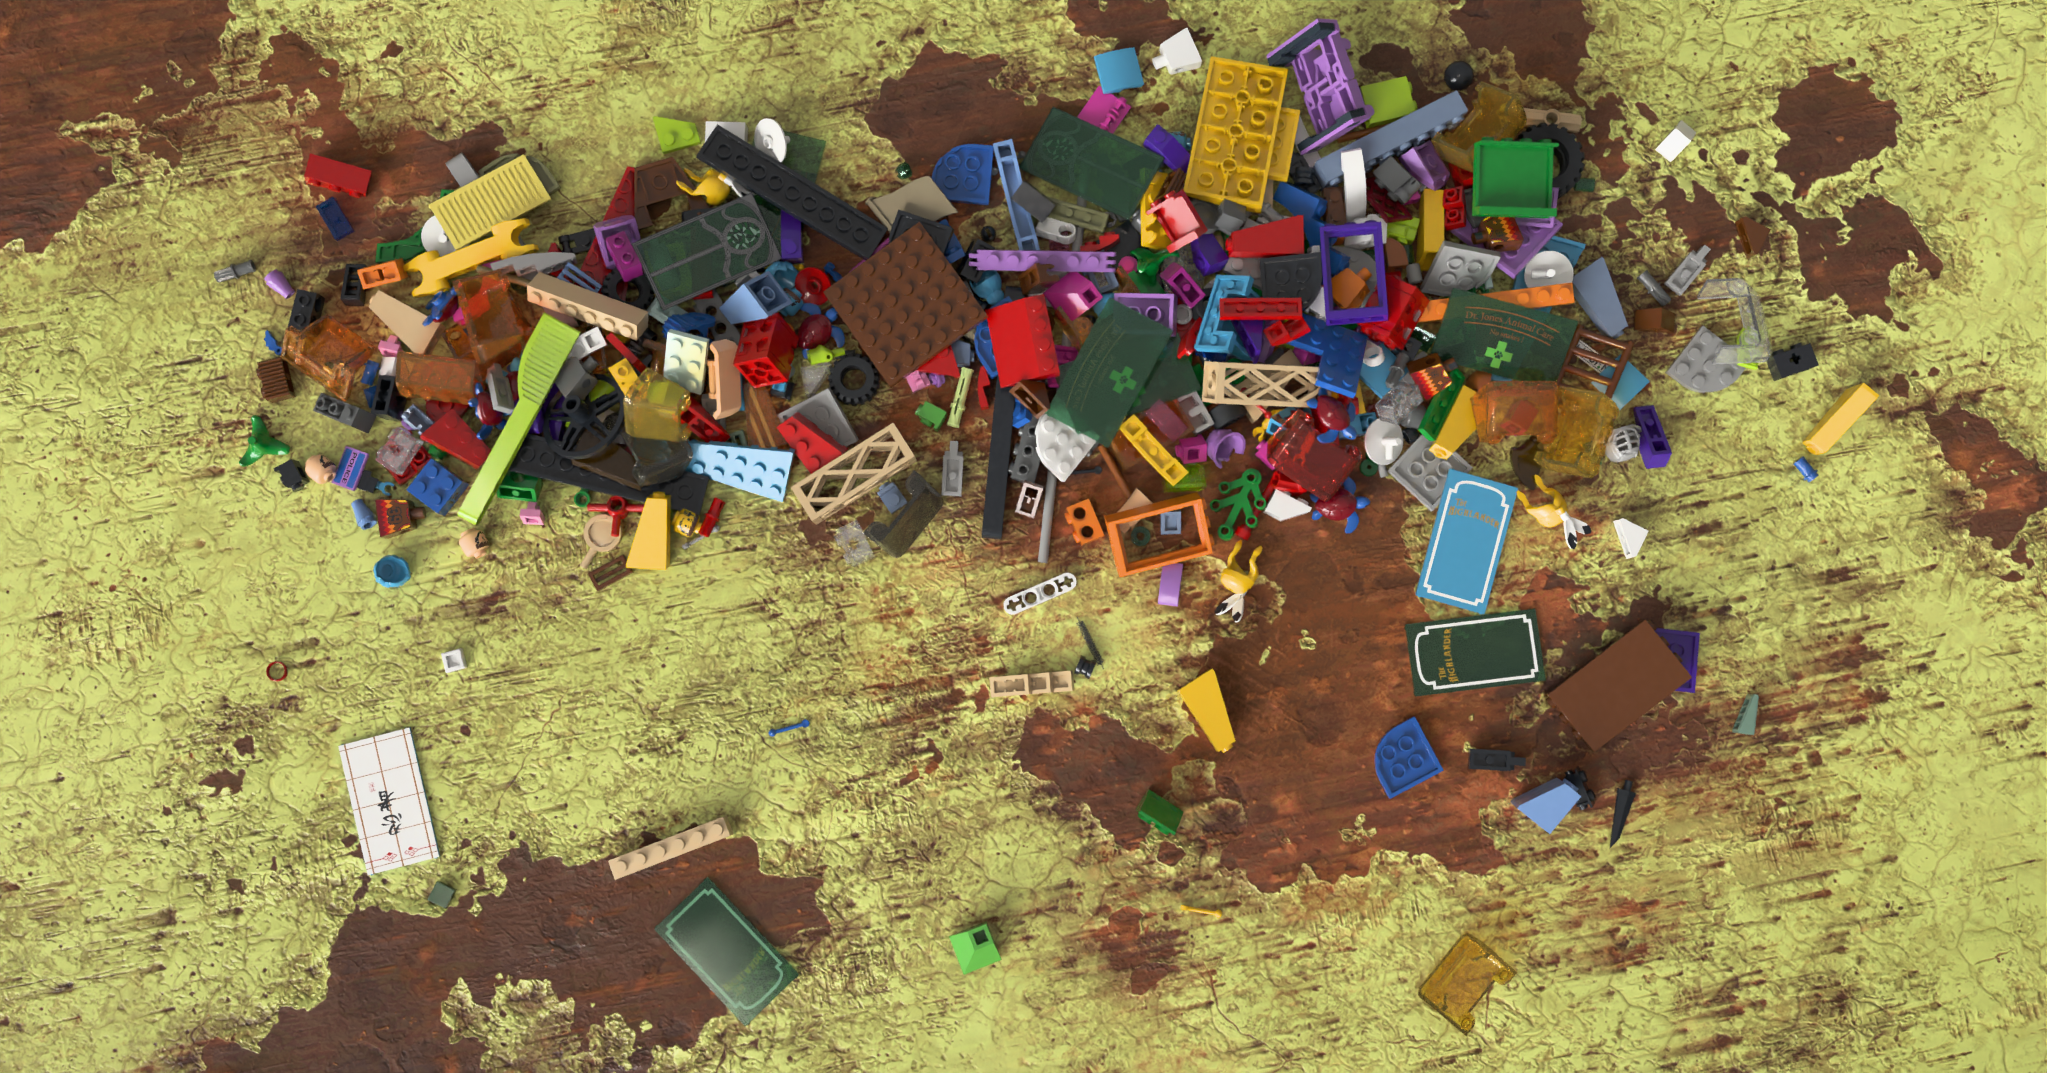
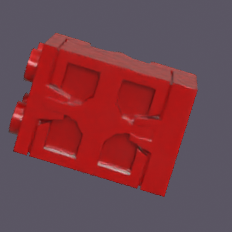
M1385 274L1388 321L1356 324L1361 327L1360 331L1368 335L1370 340L1374 342L1380 340L1384 342L1383 345L1392 350L1395 347L1403 350L1430 300L1416 286ZM1377 284L1374 288L1375 291L1367 294L1360 307L1379 306Z
M775 313L765 319L744 322L733 365L754 388L787 382L795 373V368L792 366L794 359L793 349L797 348L799 337L779 313Z

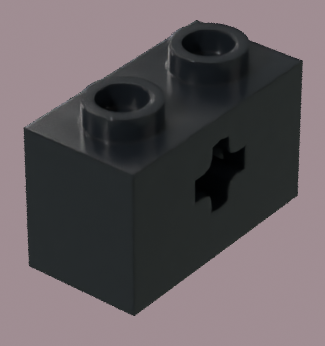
M1800 342L1790 346L1791 350L1784 352L1783 349L1772 352V357L1765 360L1773 381L1819 366L1811 343L1803 345Z
M379 375L371 414L385 420L402 421L401 416L405 410L410 383L396 376Z

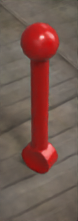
M1246 387L1241 388L1240 392H1243V391L1246 390L1247 388H1246ZM1256 405L1265 414V418L1270 419L1272 417L1270 411H1267L1262 405Z

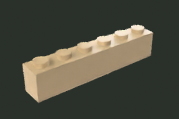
M539 272L527 285L529 302L637 341L648 328V311Z
M726 815L616 857L608 862L616 880L721 840L734 833Z

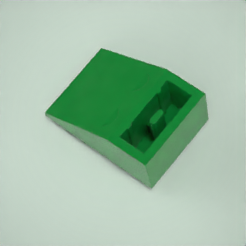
M1149 789L1135 809L1139 812L1137 816L1148 824L1156 823L1154 827L1167 836L1169 833L1175 835L1184 811Z

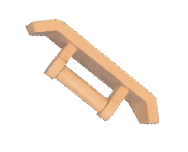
M727 339L714 341L709 346L715 359L707 360L710 391L708 396L710 399H717V410L713 414L715 420L729 417L741 408L740 371L733 365L738 346L735 342Z

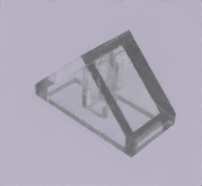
M829 362L800 368L805 394L808 398L816 394L830 373L832 365Z

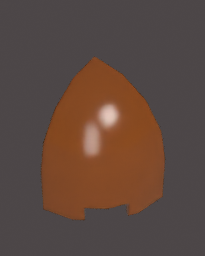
M1386 238V243L1383 244L1385 273L1395 272V269L1400 267L1405 269L1409 264L1404 246L1393 238Z
M1481 368L1475 370L1469 375L1465 386L1483 396H1487L1492 369Z

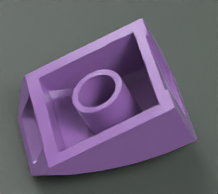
M1430 140L1418 147L1412 148L1398 158L1405 169L1416 180L1434 191L1444 187L1450 176L1448 169Z
M632 215L605 220L593 225L602 257L608 269L613 270L617 267L608 252L605 238L624 231L630 243L641 240L636 219ZM641 244L638 245V249L644 259L645 255Z

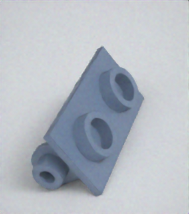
M414 403L401 416L404 419L403 422H406L414 430L416 428L419 430V435L435 423Z

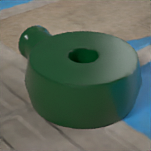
M1365 452L1366 459L1361 461L1359 469L1364 476L1372 477L1378 471V464L1373 462L1367 452Z

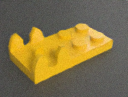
M1147 168L1140 170V184L1145 186L1153 170ZM1157 171L1140 201L1141 246L1164 250L1167 249L1166 246L1172 243L1159 223L1157 215L1155 213L1146 214V211L1151 209L1150 204L1154 202L1161 186L1165 182L1164 180L1168 176L1167 173Z

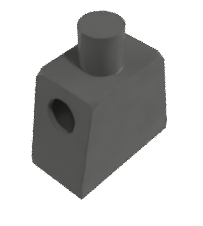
M590 356L585 362L577 357H572L568 360L555 380V384L563 396L567 398L568 396L576 395L584 400L597 384L598 380L592 371L599 365V362L593 356Z

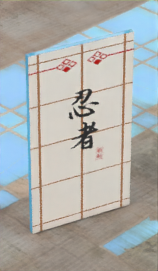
M411 727L338 746L367 875H374L375 873L440 857Z

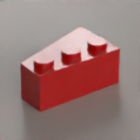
M310 153L304 178L306 184L327 188L334 192L349 193L352 197L361 198V196L366 197L372 171Z
M453 409L449 410L420 436V439L429 442L475 469L480 468L485 463L491 452V449L481 439L477 438V434Z
M798 411L776 427L790 447L795 449L796 455L810 474L848 450L846 446H842L831 435L824 433L816 424Z

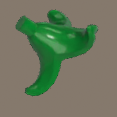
M1137 248L1130 251V255L1136 256L1138 259V271L1140 273L1145 271L1149 276V283L1151 284L1157 282L1156 275L1161 263L1166 258L1171 256L1180 257L1178 251L1170 254L1167 249L1157 253H1152L1145 248Z
M253 415L251 417L252 436L248 438V449L240 459L239 464L243 467L249 466L265 454L288 455L291 447L271 437L263 420L259 416Z

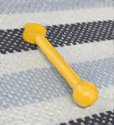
M1181 905L1180 907L1182 910L1211 914L1217 918L1222 916L1221 910L1212 911Z

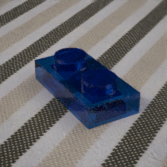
M333 196L316 206L336 241L355 232Z

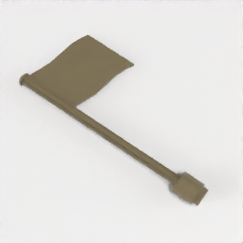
M930 176L913 180L885 196L876 199L875 197H869L865 202L882 224L888 228L889 233L898 209L934 222L945 216L959 213ZM977 326L964 335L965 339L972 344L974 343Z

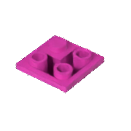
M1068 272L1060 281L1043 292L1046 299L1066 325L1103 298L1093 283L1078 272Z

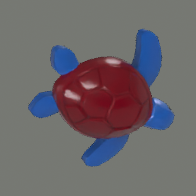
M458 282L449 291L443 292L441 290L436 293L425 306L427 310L431 308L432 310L431 315L423 321L422 325L427 326L432 322L440 323L451 318L459 307V296L463 292L464 285Z
M804 303L800 309L811 315L802 322L798 330V346L803 349L802 354L804 358L808 359L807 350L815 349L818 345L824 346L831 336L835 339L837 346L842 348L845 343L844 333L839 327L832 326L831 324L839 315L835 308H830L822 315L820 308L816 304Z
M476 383L475 392L478 396L477 398H471L468 404L470 407H475L476 417L483 423L482 428L477 433V438L483 440L489 437L493 426L498 430H503L507 420L503 418V412L493 410L490 393L483 391L481 383Z
M1321 387L1318 391L1319 396L1317 400L1313 398L1307 401V405L1310 408H1317L1319 420L1328 428L1326 433L1317 436L1318 441L1321 443L1333 442L1336 440L1339 431L1342 432L1344 437L1352 440L1355 439L1357 431L1350 425V422L1354 421L1356 415L1354 404L1351 402L1346 408L1339 400L1329 396L1325 388Z
M1341 475L1340 480L1344 485V489H1331L1322 496L1317 493L1310 494V498L1315 502L1316 511L1312 514V519L1318 520L1324 516L1330 520L1340 521L1347 518L1345 533H1352L1359 523V517L1355 509L1365 508L1371 501L1364 496L1354 497L1353 494L1356 490L1354 481L1348 475Z

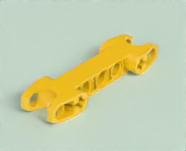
M522 218L498 223L491 227L492 237L440 257L437 250L428 251L416 256L403 266L404 272L421 271L423 275L422 284L412 291L413 297L431 296L441 290L443 292L449 291L451 287L448 280L476 270L478 265L538 252V245L527 244L521 246L519 243V234L530 225L529 219Z

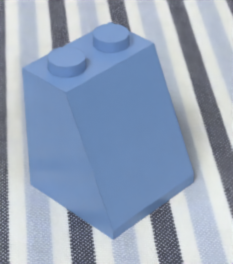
M767 271L744 283L719 309L730 324L768 318L791 305L792 301L771 273Z
M1555 778L1513 798L1510 802L1551 834L1581 798V795L1577 793L1579 789L1565 778L1563 781Z

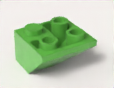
M987 921L949 936L964 975L1002 960Z

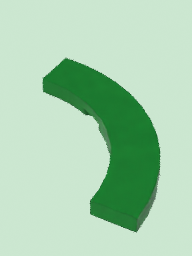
M441 189L440 198L455 190ZM423 227L405 240L377 243L375 263L379 264L399 258L407 261L426 252L421 239Z

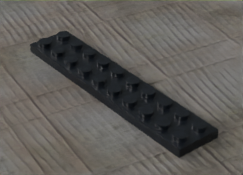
M718 124L697 153L696 158L864 260L871 257L888 230L887 227Z
M527 434L508 469L511 472L612 496H619L645 503L647 497L653 494V492H665V495H671V510L681 511L682 509H687L699 516L709 482L708 476L639 460L648 467V474L650 475L647 486L643 485L640 491L573 465L571 459L562 457L554 452L547 444L545 437ZM553 440L558 447L561 446L562 441ZM577 445L574 446L571 452L575 451Z

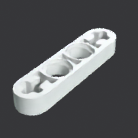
M1064 573L1010 596L1004 601V610L1008 614L1014 615L1069 592L1076 586V578L1071 573ZM1064 577L1073 579L1071 587L1067 585L1061 586L1060 588L1063 591L1058 592V586L1054 581L1058 580L1060 584L1064 582ZM1051 584L1054 586L1055 592L1053 595L1048 596L1044 593L1043 588L1045 585ZM1028 592L1036 594L1037 599L1034 603L1026 602L1025 595ZM1022 596V601L1026 607L1022 608L1020 604L1016 606L1015 611L1007 609L1010 600L1015 603L1020 601L1017 597Z

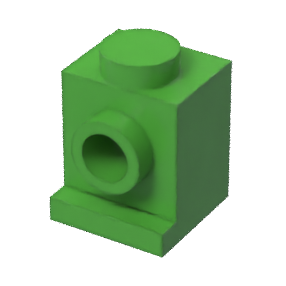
M925 401L924 405H919L915 415L921 418L920 422L928 427L934 425V430L938 432L947 417V412Z

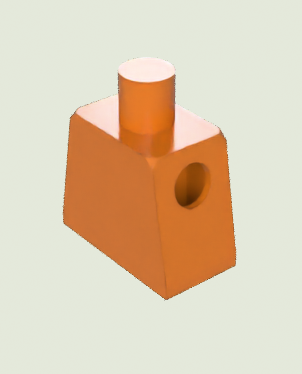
M1363 267L1355 274L1352 270L1346 268L1331 278L1333 302L1341 309L1359 308L1364 298L1370 293L1365 282L1372 276L1371 272Z

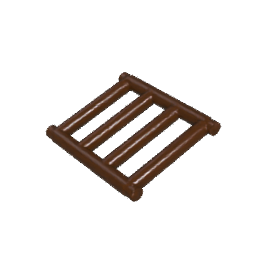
M1578 324L1550 390L1556 392L1561 390L1601 404L1600 407L1607 409L1635 343L1632 341L1626 343L1584 329L1583 325ZM1581 336L1623 350L1619 361L1577 347ZM1573 354L1616 368L1612 378L1569 365ZM1565 372L1608 386L1604 397L1562 383Z

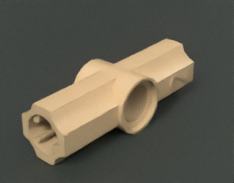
M1522 108L1520 110L1519 126L1530 127L1536 125L1537 127L1539 123H1547V126H1549L1551 123L1546 120V117H1549L1553 120L1554 124L1558 125L1557 128L1565 127L1568 129L1567 132L1578 133L1580 130L1581 115L1561 113L1556 109L1545 111Z

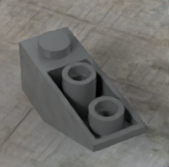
M323 393L320 394L313 409L317 413L368 434L376 418V415Z

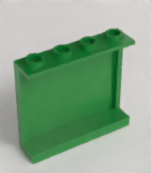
M1482 137L1481 141L1475 142L1472 216L1544 219L1557 217V208H1552L1553 151L1555 147L1559 146V143H1552L1551 139H1541L1539 142H1532L1530 138L1520 139V142L1513 141V138H1501V141H1494V137Z

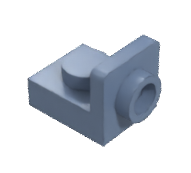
M886 482L879 487L880 491L877 494L891 514L908 504L894 482Z
M1181 509L1160 514L1161 535L1181 534Z

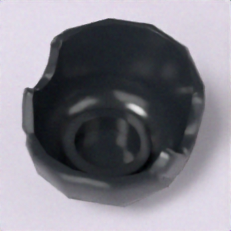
M1465 61L1451 63L1444 72V81L1447 87L1454 91L1467 89L1474 80V70Z

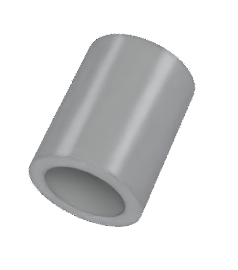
M1419 263L1408 265L1406 272L1409 284L1423 282Z

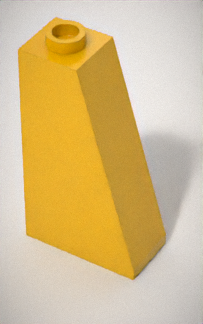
M1424 188L1420 198L1416 263H1419L1421 271L1429 270L1444 241L1443 190L1434 191L1430 188Z
M1865 383L1846 389L1802 443L1807 446L1806 449L1815 455L1826 453L1880 395Z
M1463 385L1429 451L1433 452L1435 456L1447 460L1490 416L1499 404Z
M657 491L647 497L627 559L626 568L667 570L670 566L671 495H665V492Z
M1212 668L1177 691L1217 752L1222 750L1224 753L1233 747L1231 743L1235 742V738L1216 674Z

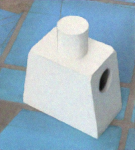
M1188 28L1183 29L1161 43L1159 49L1161 55L1152 58L1156 70L1166 66L1171 75L1198 69L1202 63Z

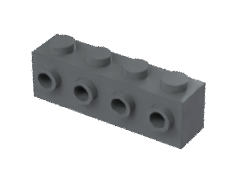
M1033 414L1032 420L1019 429L1018 436H1021L1020 444H1015L1013 455L1017 456L1015 463H1010L1008 474H1011V480L1022 483L1025 480L1035 483L1040 464V458L1036 451L1035 435L1039 418L1037 419Z

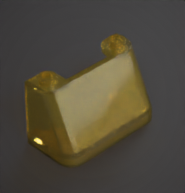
M646 367L628 390L623 401L626 433L635 438L672 442L686 441L691 434L689 424H681V412H685L691 404L689 400L690 391Z
M1466 933L1455 942L1422 983L1418 990V996L1467 1036L1475 1025V1018L1470 1013L1494 982L1505 985L1512 980L1517 972L1490 947L1472 934Z

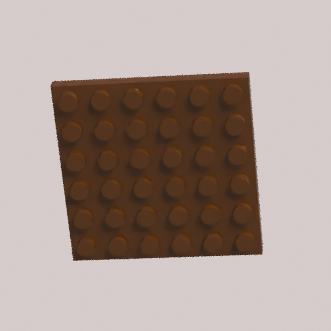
M920 222L823 291L891 388L988 318Z

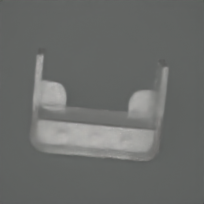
M1741 278L1707 279L1698 293L1697 299L1737 298L1745 330L1739 337V345H1722L1711 361L1712 365L1766 362L1772 355L1773 349L1759 294Z

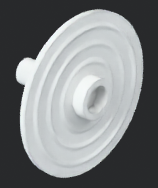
M771 118L761 120L755 129V147L782 163L784 158H786L787 144L790 143V137L785 136L778 122Z
M436 216L427 220L421 233L425 250L427 252L437 250L440 257L455 252L456 249Z
M1544 251L1538 253L1527 264L1524 272L1525 283L1528 288L1572 283L1573 267L1563 254L1556 251Z
M1381 417L1369 425L1364 441L1369 458L1377 464L1388 465L1399 457L1403 448V434L1395 420Z

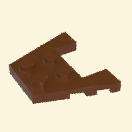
M673 157L634 168V213L638 231L653 226L647 210L649 205L686 195L691 210L709 208V205L701 195H690L676 184L678 180L685 183L692 190L696 189Z

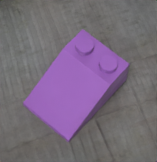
M1114 293L1113 321H1116L1113 323V332L1115 334H1122L1126 330L1124 334L1176 337L1178 296L1175 294ZM1116 325L1122 328L1119 332L1114 331Z

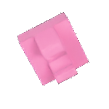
M390 335L387 342L380 341L378 348L383 357L403 359L404 352L401 348V341H398V336Z
M914 371L906 377L913 393L931 385L924 372Z
M528 502L527 509L520 510V518L524 524L544 525L545 517L540 510V506H537V502Z

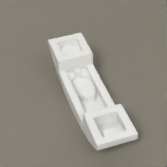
M1361 148L1341 151L1347 222H1352L1355 218H1365L1364 161Z
M598 326L579 335L566 362L572 357L582 359L607 345Z

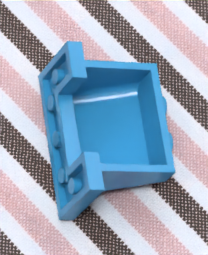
M1216 275L1194 349L1200 352L1230 353L1242 360L1252 361L1230 320H1220L1219 311L1220 298H1261L1251 289L1254 282L1251 276ZM1263 320L1262 332H1263V329H1264V325H1265L1266 320Z

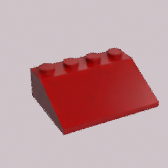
M1044 294L1022 298L985 310L988 316L987 321L1001 388L1015 386L1022 379L1040 381L1060 377Z

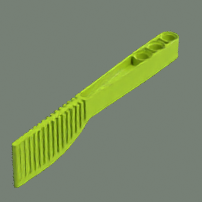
M545 312L529 338L520 360L518 370L519 401L459 509L458 516L474 525H478L482 520L581 333Z

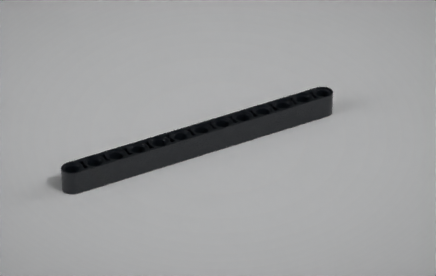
M1006 286L1005 298L1009 296L1012 301L1025 298V295H1022L1021 287ZM997 376L982 538L1002 540L1015 397L1009 392L1013 386L1001 388L999 376Z

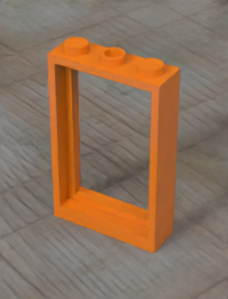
M1198 492L1104 516L1119 577L1212 554L1211 546H1214L1212 534L1208 533V528L1211 526L1208 516L1204 514V510L1207 509L1205 499L1201 498ZM1193 505L1201 544L1128 563L1119 524Z

